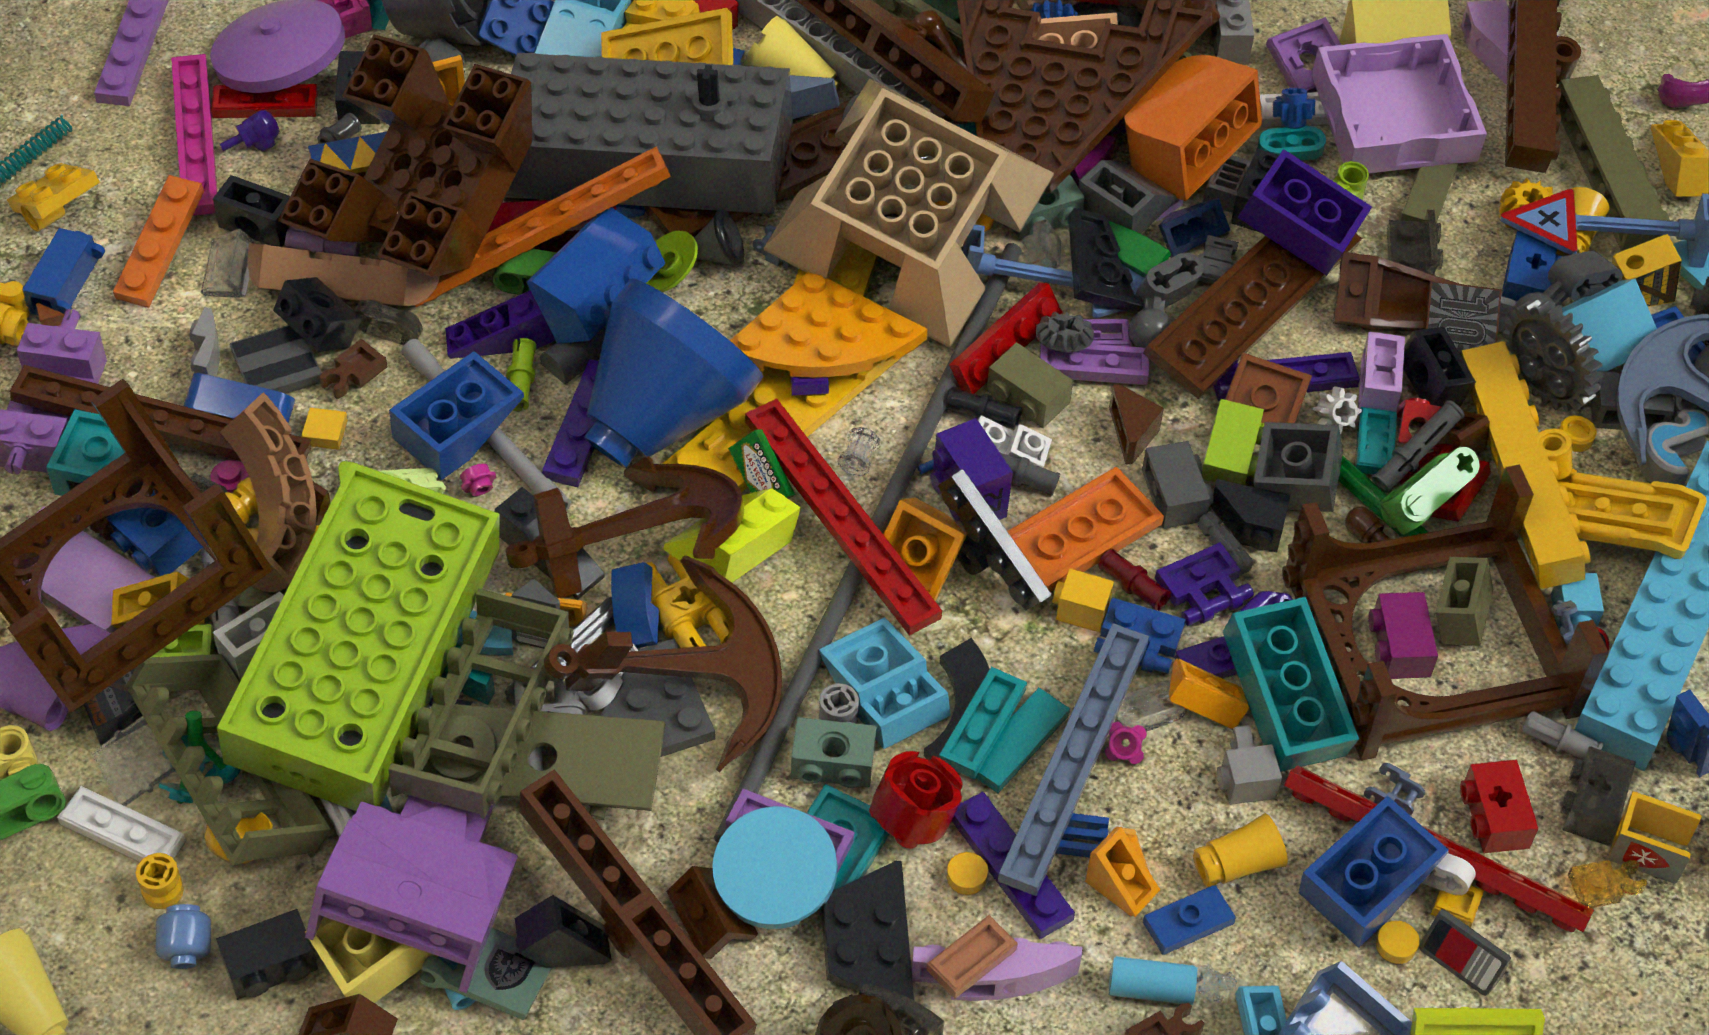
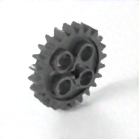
M1535 299L1531 303L1529 301L1525 302L1508 314L1509 319L1503 323L1507 330L1502 332V336L1509 341L1506 343L1508 351L1511 354H1516L1520 374L1526 380L1527 385L1532 387L1533 396L1540 394L1542 395L1544 405L1552 402L1555 410L1563 407L1565 412L1573 408L1578 410L1596 397L1595 393L1601 390L1598 382L1603 379V376L1596 371L1602 367V363L1593 357L1599 351L1595 348H1590L1588 343L1592 340V337L1583 336L1581 333L1583 324L1580 323L1575 326L1572 323V313L1564 316L1560 305L1552 309L1549 300L1541 304L1539 299Z

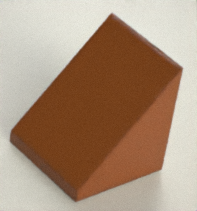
M36 303L41 325H61L64 317L63 313Z

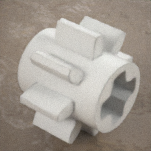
M1336 386L1333 387L1332 394L1319 393L1321 399L1318 405L1313 407V410L1321 418L1317 424L1339 425L1340 434L1343 426L1355 427L1354 421L1357 415L1362 412L1354 402L1357 398L1356 394L1350 392L1345 394L1344 388Z

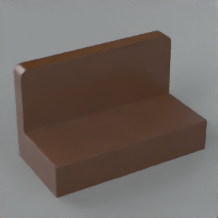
M692 866L666 891L694 946L704 958L712 959L732 939L753 940L758 935L754 926L740 920L722 901L715 886L713 868Z

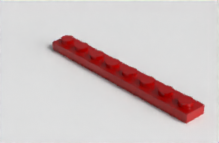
M776 398L745 413V423L752 432L758 429L763 430L787 478L907 634L910 636L941 620L943 610L779 400Z
M1298 765L1290 771L1284 786L1293 790L1291 794L1295 798L1309 804H1313L1316 801L1329 807L1328 813L1345 822H1350L1351 819L1359 822L1377 805ZM1424 827L1449 849V854L1460 857L1473 866L1476 872L1474 878L1477 880L1476 885L1482 890L1494 895L1502 892L1514 898L1513 903L1527 912L1536 913L1539 910L1553 917L1552 923L1561 929L1569 932H1574L1575 929L1584 932L1594 909Z

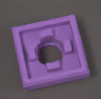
M1326 17L1268 38L1266 42L1267 48L1289 87L1302 88L1307 90V93L1317 91L1312 78L1313 69L1307 70L1303 68L1304 63L1300 60L1299 55L1310 53L1316 56L1318 47L1341 45Z

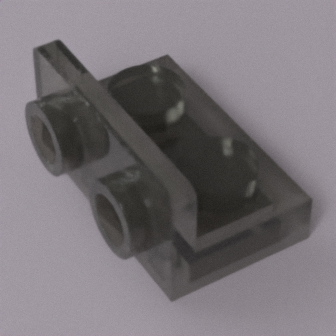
M1427 209L1424 222L1389 220L1387 225V243L1390 261L1435 275L1436 270L1442 269L1443 249H1438L1437 246L1441 238V223H1436L1435 210Z

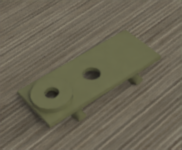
M455 704L438 739L452 743L463 738L470 739L473 742V748L495 754L516 709ZM534 711L531 718L532 727L527 741H521L517 748L516 765L512 773L506 772L502 780L503 790L500 798L520 800L521 790L555 769L582 805L590 806L589 813L594 819L604 820L608 807L652 811L666 726L665 721ZM540 746H549L557 752L555 764L543 771L533 769L529 765L531 753ZM432 753L424 767V772L480 786L488 768Z

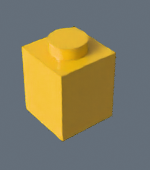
M1069 569L1065 583L1058 581L1054 591L1052 603L1058 605L1056 620L1100 632L1110 605L1114 581Z

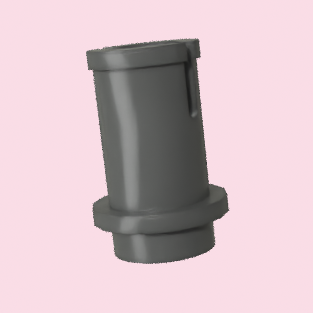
M347 113L331 127H323L320 130V135L317 137L318 143L322 144L349 139L362 130L361 123L355 115Z

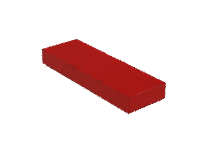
M296 84L281 90L262 93L242 92L231 89L226 85H214L211 107L212 117L249 118L261 110H266L273 117H316L317 84Z

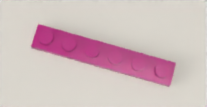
M206 54L171 57L180 178L202 183L204 193L193 216L216 213L213 198L218 190Z

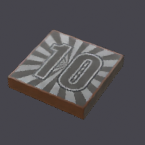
M1431 280L1428 284L1424 329L1444 327L1461 357L1462 350L1497 343L1502 289Z

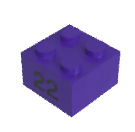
M977 418L936 433L935 450L932 452L934 460L933 473L930 474L934 490L941 494L942 492L937 486L963 469L999 520L1006 518L1013 471ZM949 508V511L955 521H960L964 526V523L961 521L956 512Z

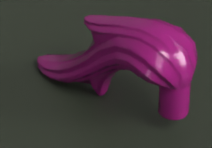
M1664 74L1661 77L1658 95L1664 105L1673 108L1709 103V80L1687 82L1674 78L1671 74Z

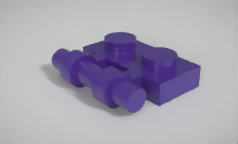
M1221 542L1156 570L1155 574L1156 582L1171 592L1169 600L1174 607L1187 601L1192 608L1181 613V617L1186 619L1185 624L1187 626L1198 621L1201 624L1208 622L1214 618V614L1225 609L1230 611L1237 609L1243 605V601L1254 596L1250 584L1246 583L1236 587L1233 583L1234 580L1239 578L1241 569ZM1217 588L1221 595L1207 600L1204 594Z

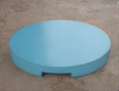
M779 806L751 811L732 823L717 844L712 867L716 889L725 905L740 920L752 926L765 929H782L798 925L800 921L816 912L823 903L826 904L835 887L838 870L835 848L824 827L813 817L802 811Z

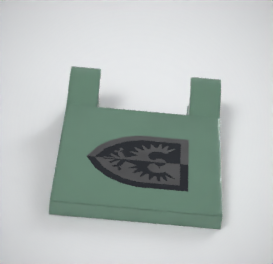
M492 928L467 993L459 991L466 965L458 963L456 969L453 970L444 961L435 956H429L424 961L420 982L431 988H447L521 1020H525L552 968H546L524 957L519 953L516 937Z

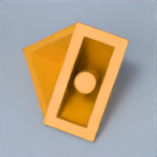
M1115 827L1091 852L1085 882L1128 915L1136 917L1160 891L1159 886L1149 872L1135 829Z

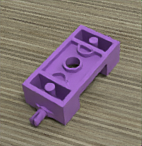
M70 309L65 310L63 320L59 326L27 323L17 348L22 368L24 365L97 384L101 378L107 358L100 332L75 329L81 315L74 309L72 313ZM10 399L7 409H0V467H4L11 474L13 472L20 474L21 469L48 473L46 466L70 420V416L51 411H40V408L13 402Z

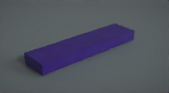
M1351 352L1267 360L1312 375L1307 392L1332 390L1334 386L1344 389L1358 387L1360 382ZM1238 363L1213 385L1218 401L1220 399L1225 400Z

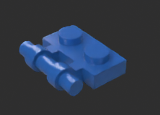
M1112 598L1100 636L1107 637L1112 623L1149 636L1146 651L1139 663L1142 666L1141 670L1153 673V670L1169 674L1173 659L1160 656L1159 654L1175 657L1186 619ZM1097 638L1094 652H1100L1105 639Z

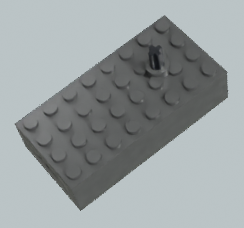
M517 53L511 74L526 78L531 82L532 144L505 197L553 200L657 146L671 177L654 187H650L630 197L627 201L620 203L621 205L717 211L723 209L732 212L774 214L793 122L790 68Z

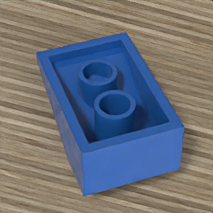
M473 351L389 409L392 438L426 468L434 469L438 474V478L443 480L475 455L524 398V392Z
M1387 795L1302 873L1298 893L1359 948L1394 915L1448 854L1449 849Z

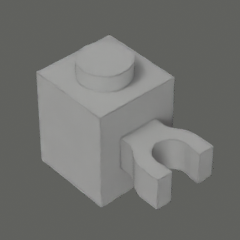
M1249 725L1234 727L1233 734L1235 739L1230 740L1231 750L1225 751L1222 766L1217 767V781L1220 790H1226L1230 805L1276 799L1282 776L1273 745L1254 746Z

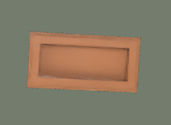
M988 915L929 961L926 970L956 999L1017 950L1018 943Z

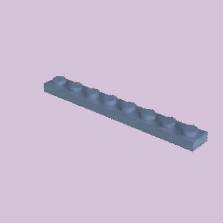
M1112 623L999 872L998 882L1037 896L1147 648L1149 636Z

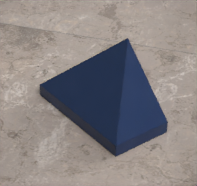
M1219 198L1171 212L1158 225L1166 247L1171 253L1170 258L1205 243L1208 235L1217 237L1230 231Z

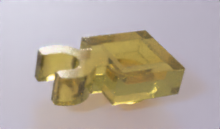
M1609 860L1574 866L1568 872V878L1578 902L1590 908L1620 903L1624 896L1623 892L1628 895H1638L1645 890L1648 884L1646 879L1634 881L1629 878L1628 875L1635 874L1640 866L1639 862L1635 860L1624 862L1620 869L1613 870Z

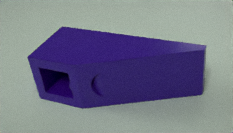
M531 290L445 328L447 353L450 359L466 357L473 351L480 356L513 353V342L517 339L520 347V338H528L534 341L536 349L556 341Z

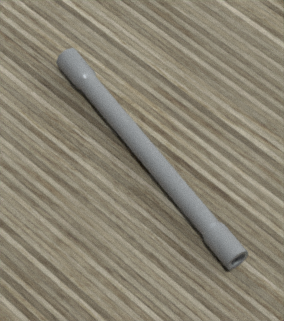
M411 339L403 346L402 355L420 374L426 376L429 381L445 371L438 364L437 359L418 339ZM499 427L487 439V443L532 489L533 494L558 488L552 480L546 478ZM560 490L567 511L571 505V501Z

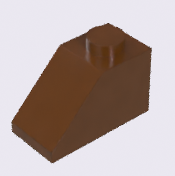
M357 994L309 1007L298 1035H392L398 1018L363 995Z

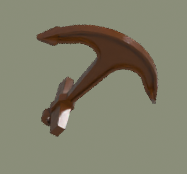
M646 456L624 470V476L651 492L655 491L658 486L676 487L680 489L679 491L670 496L580 527L570 526L562 493L558 488L534 494L539 535L533 542L519 541L509 545L505 549L508 566L511 568H525L535 564L538 559L545 560L554 593L557 598H563L582 592L576 552L583 546L688 518L708 520L700 528L693 549V557L713 559L715 557V549L735 533L743 520L744 504L742 493L734 480L719 471L688 464H654L652 458Z
M683 556L680 561L693 584L724 613L728 621L729 634L725 643L717 646L629 652L633 647L631 632H605L592 644H584L578 652L567 644L555 645L546 654L544 666L552 677L565 679L567 691H591L605 679L612 680L619 672L714 679L728 684L741 699L743 713L741 721L725 745L716 768L718 772H721L725 766L742 756L770 726L776 714L781 696V660L775 639L766 620L749 597L736 585L719 574L712 566L689 556ZM557 657L564 659L567 665L562 666L559 664Z

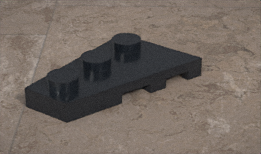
M1074 208L1068 216L1074 299L1137 314L1143 309L1144 304L1140 296H1135L1130 285L1133 281L1129 269H1123L1117 255L1120 252V248L1107 217Z

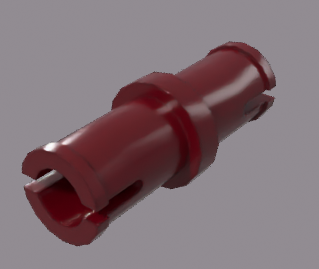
M1109 549L1101 557L1098 563L1099 569L1105 571L1122 584L1121 588L1127 594L1134 593L1156 611L1161 610L1168 603L1171 592L1147 575V570L1141 565L1134 566L1118 554L1115 549Z

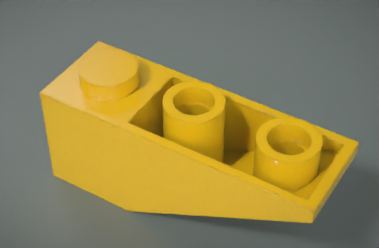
M1665 120L1663 124H1651V131L1666 186L1676 197L1702 196V193L1709 194V150L1681 121Z

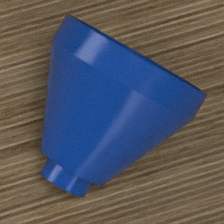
M629 279L611 305L587 416L594 424L584 436V439L606 457L621 467L627 468L636 454L642 457H651L745 403L763 379V374L738 347L692 311L658 289L637 279Z

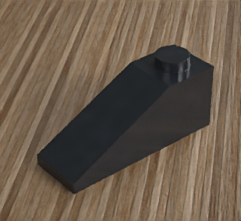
M523 487L495 508V512L500 514L499 538L508 545L519 541L533 542L539 535L534 497ZM583 547L576 552L582 592L572 595L577 600L605 577L602 569ZM538 559L533 565L550 578L546 561Z

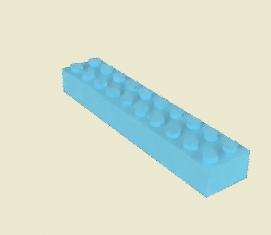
M1709 441L1706 442L1686 485L1687 488L1702 493L1706 496L1707 500L1689 548L1681 559H1674L1660 552H1655L1574 729L1598 742H1603L1602 753L1645 771L1672 713L1676 696L1682 690L1709 628Z

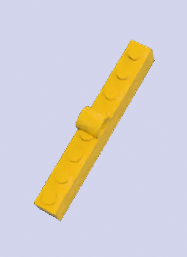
M1505 341L1462 350V359L1476 381L1470 391L1477 414L1486 415L1490 421L1487 443L1500 479L1505 467L1520 464L1534 494L1520 535L1539 588L1545 589L1585 580V564L1591 561L1588 545L1585 540L1579 541L1577 535L1580 534L1577 516L1575 512L1569 513L1567 509L1570 505L1565 485L1559 486L1557 483L1558 480L1566 478L1573 468L1571 437L1565 431L1555 428L1538 432L1539 417L1535 405H1528L1527 401L1530 397L1526 380H1519L1520 368L1516 354H1509Z

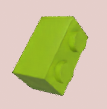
M1220 399L1203 464V480L1216 483V479L1245 485L1247 477H1255L1258 456L1253 455L1255 445L1261 444L1264 423H1261L1264 409Z

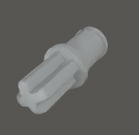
M1535 711L1529 713L1523 724L1522 730L1524 733L1556 747L1555 752L1565 751L1589 762L1591 765H1594L1604 744L1571 729L1572 724L1567 723L1566 726Z

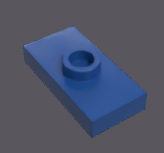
M1213 885L1144 915L1143 924L1162 955H1165L1233 925L1236 916L1217 886Z

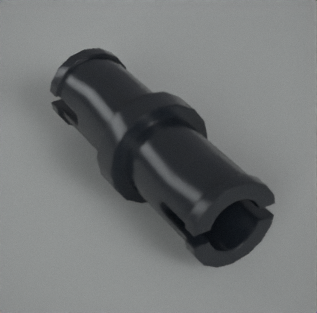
M952 387L946 400L947 410L973 416L977 420L980 416H984L1013 430L1019 425L1022 416V407L993 400L992 395L985 393L979 396Z

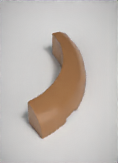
M249 243L248 247L249 276L252 283L258 288L281 290L285 280L317 277L339 298L411 306L428 299L437 288L440 276L431 277L380 259L315 252V258H310L311 251L253 243Z
M263 392L226 425L220 433L239 456L252 482L259 514V529L256 543L273 569L272 572L253 584L252 587L265 592H277L290 585L309 547L310 537L316 530L317 509L312 475L304 454H298L289 436L292 431L290 425L274 403Z

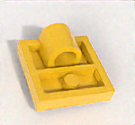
M63 163L55 164L45 170V176L36 182L29 181L17 187L15 190L16 194L8 198L7 201L13 212L22 214L28 225L34 231L39 232L65 215L63 207L65 204L100 183L94 170Z

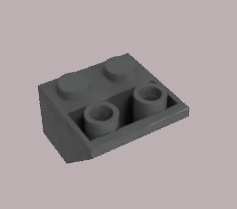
M1101 160L1079 180V189L1085 197L1083 210L1104 215L1108 221L1127 227L1140 234L1177 201V196L1146 178L1124 161Z

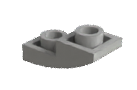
M204 307L199 319L194 320L190 328V340L193 341L195 347L190 368L194 373L217 377L220 363L219 338L212 308Z

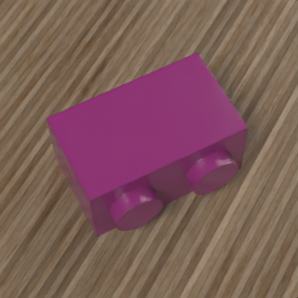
M1380 593L1375 608L1370 609L1368 615L1369 629L1371 632H1376L1377 637L1375 644L1376 662L1384 661L1391 679L1430 678L1438 658L1425 593Z

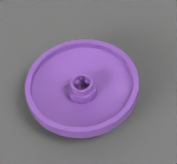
M318 0L277 1L253 9L230 23L219 34L212 46L210 54L211 63L218 79L231 89L250 93L281 90L299 84L325 69L340 53L345 41V30L337 11L324 2Z

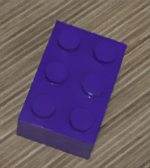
M1283 149L1238 218L1327 276L1372 209V206Z

